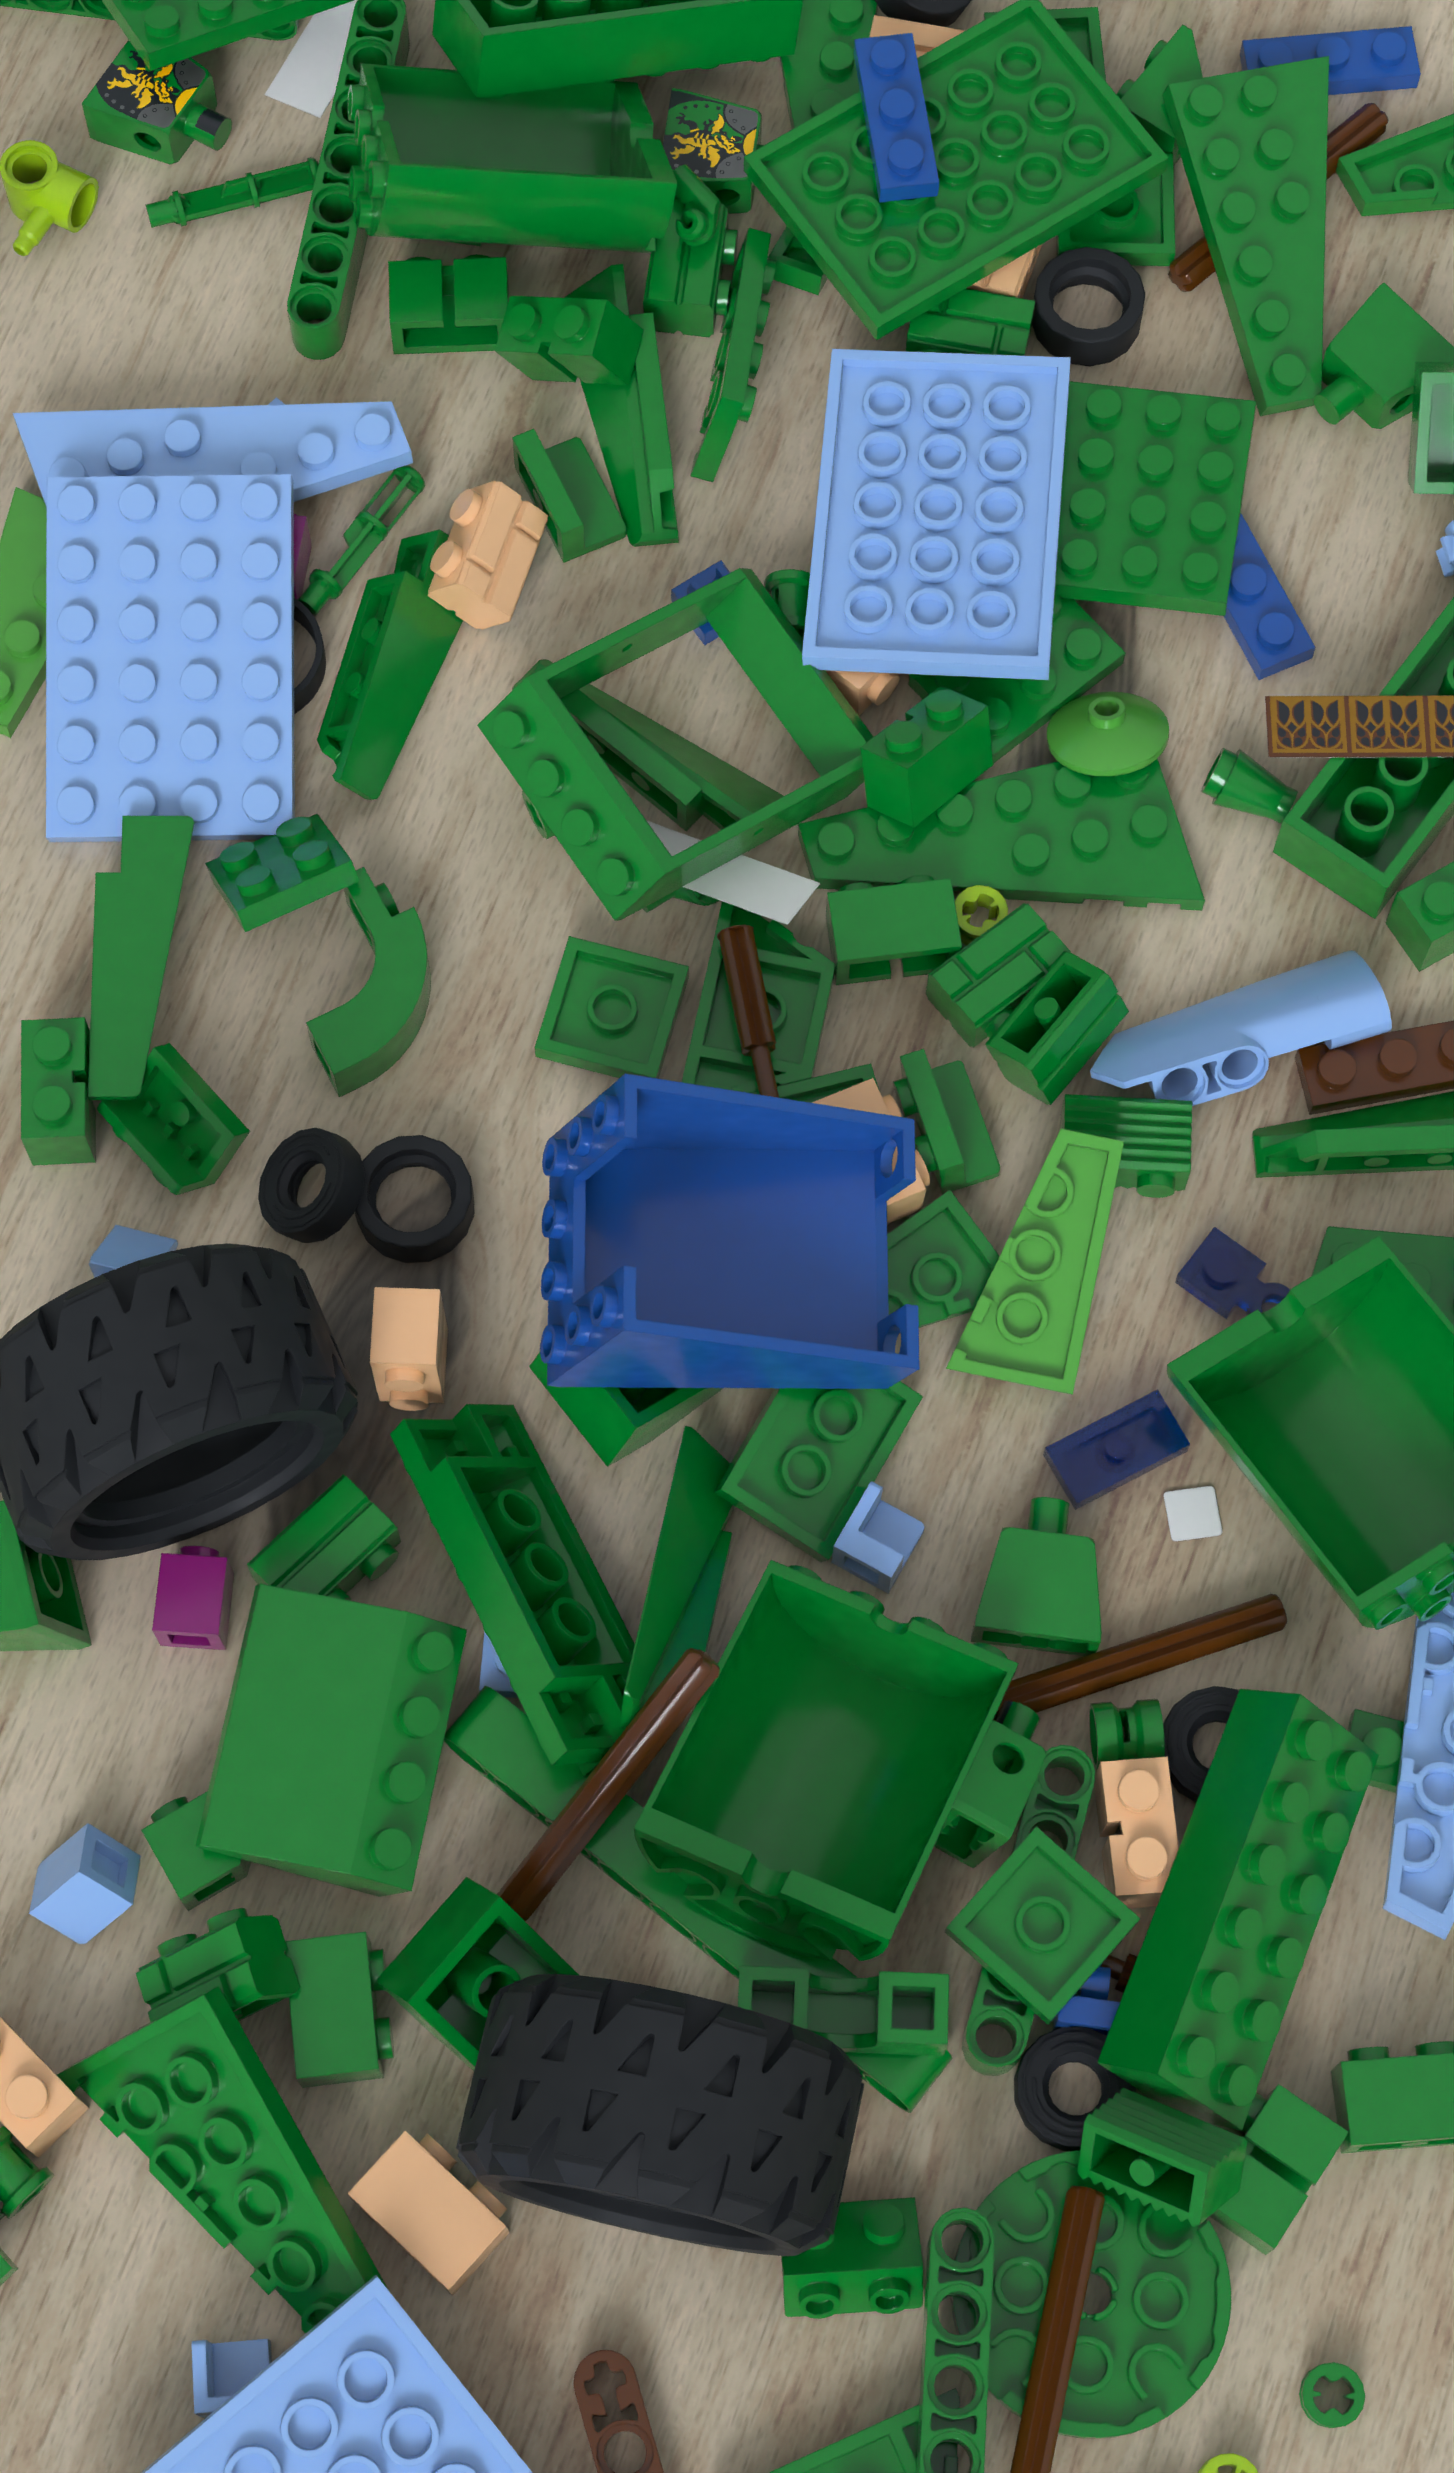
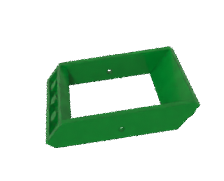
M739 568L527 676L477 725L615 921L634 914L684 885L847 798L864 782L860 747L874 737L825 670H818L810 664L803 666V639L753 570L748 568ZM709 622L820 777L678 854L671 856L560 699Z

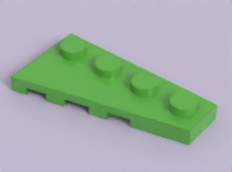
M18 487L15 488L0 540V734L9 738L14 734L46 679L47 508L43 498Z
M1060 1129L946 1369L1073 1395L1124 1141Z

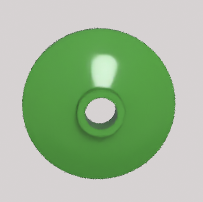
M1098 692L1076 698L1062 706L1053 715L1047 727V744L1053 757L1063 766L1078 773L1091 776H1118L1140 770L1154 762L1163 753L1169 741V723L1164 712L1150 700L1125 692Z

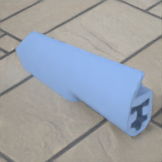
M1351 950L1255 982L1114 1034L1102 1050L1090 1073L1091 1078L1122 1089L1148 1082L1156 1099L1192 1101V1106L1255 1086L1264 1078L1268 1070V1058L1323 1041L1328 1049H1334L1391 1031L1392 1020L1389 1006L1379 981L1364 959Z

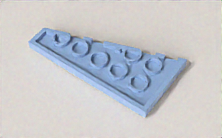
M392 401L13 413L46 508L47 477L291 474L293 478V502L413 463L412 451Z
M1454 1592L1451 1593L1452 1600L1432 1618L1420 1621L1416 1616L1383 1902L1384 1910L1443 1940H1446L1454 1923Z

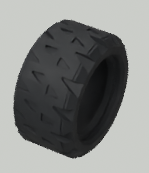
M225 1243L200 1245L169 1251L135 1261L78 1285L39 1307L8 1331L0 1339V1492L19 1539L38 1553L74 1560H105L131 1556L195 1537L239 1518L280 1496L322 1465L338 1447L358 1413L356 1398L358 1392L303 1268L300 1269L296 1260L287 1254L270 1248Z
M537 1974L500 1988L491 2000L456 2149L459 2150L458 2157L481 2184L538 2206L607 2225L683 2242L763 2255L796 2256L829 2241L830 2234H834L864 2083H862L860 2070L840 2047L812 2031L789 2022L723 2002L648 1985L581 1975Z

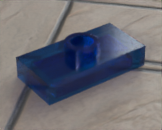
M1157 1389L1045 1447L1043 1456L1076 1510L1186 1453L1190 1443Z

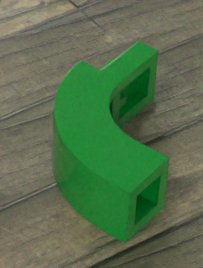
M364 867L356 870L360 881L345 887L344 892L346 902L375 954L372 974L364 988L349 1002L306 1022L311 1045L339 1098L377 1079L405 1054L424 1022L431 993V972L425 934L415 907L399 913L396 903L385 883L374 886Z

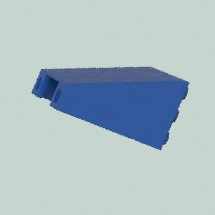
M625 1073L547 1141L543 1152L542 1167L544 1174L550 1176L549 1200L544 1207L542 1215V1233L544 1237L549 1238V1262L545 1265L542 1273L541 1294L544 1300H548V1325L543 1331L540 1343L541 1360L543 1363H547V1386L888 1389L920 1369L918 1306L906 1304L889 1315L887 1200L916 1181L915 1119ZM897 1146V1163L892 1172V1159ZM900 1333L901 1347L899 1354L895 1353V1347Z

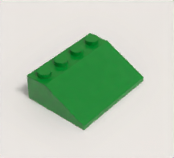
M266 1584L256 1585L195 1847L378 1897L412 1891L467 1629L408 1611Z

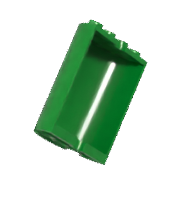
M361 63L360 84H350L348 92V120L355 121L354 140L357 146L358 165H351L349 199L350 202H356L355 219L357 228H365L369 236L641 253L655 252V238L664 239L674 205L677 180L660 139H653L654 123L636 82L586 83L564 86L556 91L535 90L508 94L500 99H477L457 70Z
M1377 1236L1290 1289L1287 1296L1270 1310L1260 1312L1258 1309L1168 1363L1167 1375L1362 1626L1379 1630L1413 1615H1416L1420 1621L1432 1618L1452 1600L1451 1593L1454 1592V1325L1384 1240Z
M770 1560L718 1662L720 1667L719 1675L698 1701L634 1826V1837L641 1853L656 1872L676 1873L688 1884L683 1894L686 1899L736 1930L772 1946L812 1958L831 1961L836 1949L848 1950L859 1961L869 1960L879 1956L888 1947L1019 1663L1008 1659L1001 1650L992 1645L980 1642L971 1644L947 1634L940 1625L930 1619L912 1617L908 1623L893 1621L883 1615L885 1611L883 1604L870 1594L861 1591L847 1592L823 1582L815 1572L798 1565L787 1567Z

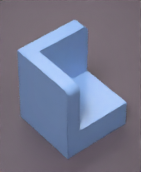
M871 1481L833 1546L831 1563L889 1594L924 1532V1524L882 1501L883 1487Z
M87 1823L38 1866L29 1914L78 1944H86L133 1905L141 1856Z
M257 2339L213 2344L208 2340L192 2341L194 2414L205 2419L272 2363L271 2340Z

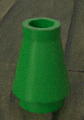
M1222 748L1201 790L1202 793L1213 797V805L1269 818L1282 824L1283 819L1289 813L1298 793L1297 790L1285 785L1241 749L1235 754L1225 748Z

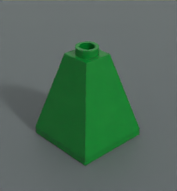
M4 1500L0 1501V1651L80 1650L91 1646V1639L71 1559L38 1553L19 1539Z

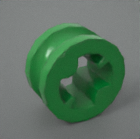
M1332 2362L1318 2365L1306 2374L1301 2382L1299 2397L1301 2407L1310 2420L1319 2426L1337 2428L1346 2426L1357 2419L1364 2407L1365 2391L1363 2383L1356 2372L1346 2365ZM1323 2377L1329 2383H1333L1340 2378L1346 2382L1351 2394H1345L1343 2398L1351 2401L1343 2414L1335 2408L1328 2409L1324 2413L1317 2408L1313 2397L1321 2396V2392L1313 2391L1319 2378Z

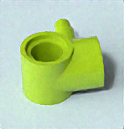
M25 140L13 144L3 153L0 159V174L9 206L14 215L25 221L18 231V237L13 242V249L17 254L21 256L29 255L34 246H38L52 224L72 233L80 231L86 225L93 213L98 198L99 186L95 178L59 162L55 152L48 145L35 140Z

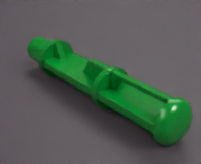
M309 157L306 162L254 175L251 172L245 173V177L226 181L225 184L185 194L179 193L178 190L173 191L168 199L145 205L151 228L173 222L181 224L182 227L186 226L188 221L252 205L254 208L260 207V203L311 191L314 187L319 163L315 158Z
M409 465L394 469L392 474L365 508L359 512L353 523L343 534L349 548L330 571L320 569L312 571L309 577L310 585L298 601L306 606L313 616L320 612L329 599H336L342 594L351 579L378 545L388 536L389 531L416 497L424 490L425 481L416 469ZM395 476L400 482L399 485L373 516L367 510ZM407 489L415 492L389 526L382 523V520Z

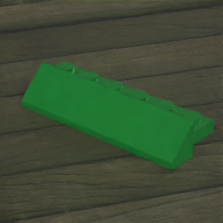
M466 1404L453 1419H403L390 1433V1436L402 1458L407 1473L410 1475L424 1503L430 1521L436 1528L456 1569V1574L463 1583L482 1622L483 1629L509 1677L511 1687L517 1694L531 1722L540 1746L545 1751L551 1765L578 1764L583 1776L589 1775L625 1730V1728L620 1727L624 1689L635 1643L514 1405Z

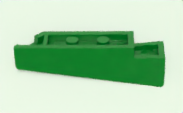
M623 264L610 265L564 298L607 299L643 328L644 332L629 385L584 383L581 379L580 383L621 517L626 525L629 543L634 547L679 543L673 496V466L653 312L629 315Z
M440 529L401 539L394 573L367 580L317 738L321 751L334 760L337 766L335 773L332 775L334 780L367 800L379 798L463 622L462 619L455 615L456 612L454 610H447L428 597V590L435 574L430 569L432 557L449 537L448 534Z
M546 659L539 660L512 687V690L527 676L553 664V662ZM591 684L560 699L610 770L686 832L702 815L722 830L783 797L777 791Z
M122 816L121 872H96L88 1078L89 1100H133L141 1093L194 828V820L190 816Z
M1454 1091L1255 1129L1252 1133L1256 1178L1454 1170Z
M685 1426L626 1680L620 1721L621 1728H626L687 1649H700L707 1653L728 1561L732 1532L723 1530L735 1506L714 1493V1490L730 1463L695 1429L689 1426Z

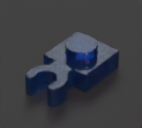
M1216 1227L1212 1229L1184 1265L1175 1281L1176 1284L1225 1319L1231 1315L1237 1306L1246 1311V1316L1257 1309L1263 1312L1262 1305L1264 1303L1274 1302L1278 1304L1287 1296L1290 1290L1280 1283L1265 1284L1258 1278L1263 1273L1267 1263Z

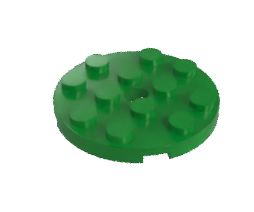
M1080 2151L1063 2152L1044 2157L1020 2168L1001 2182L976 2210L988 2220L993 2229L995 2242L988 2391L1008 2410L1021 2418L1066 2193L1071 2186H1085L1096 2189L1104 2194L1105 2201L1090 2273L1100 2276L1109 2287L1110 2299L1108 2306L1100 2313L1089 2315L1082 2311L1058 2434L1082 2439L1114 2438L1143 2430L1167 2418L1183 2406L1209 2377L1218 2361L1229 2327L1231 2313L1229 2269L1224 2250L1210 2220L1207 2221L1206 2219L1200 2225L1192 2227L1188 2219L1180 2222L1176 2214L1168 2217L1163 2208L1155 2211L1151 2203L1143 2206L1139 2198L1131 2201L1126 2192L1118 2195L1114 2187L1106 2190L1102 2182L1094 2185L1090 2177L1082 2180L1077 2172ZM966 2226L959 2242L954 2259L959 2262L970 2261L977 2257L979 2253V2238L968 2226ZM952 2296V2314L957 2335L967 2334L975 2327L977 2320L976 2311L973 2305L965 2298Z

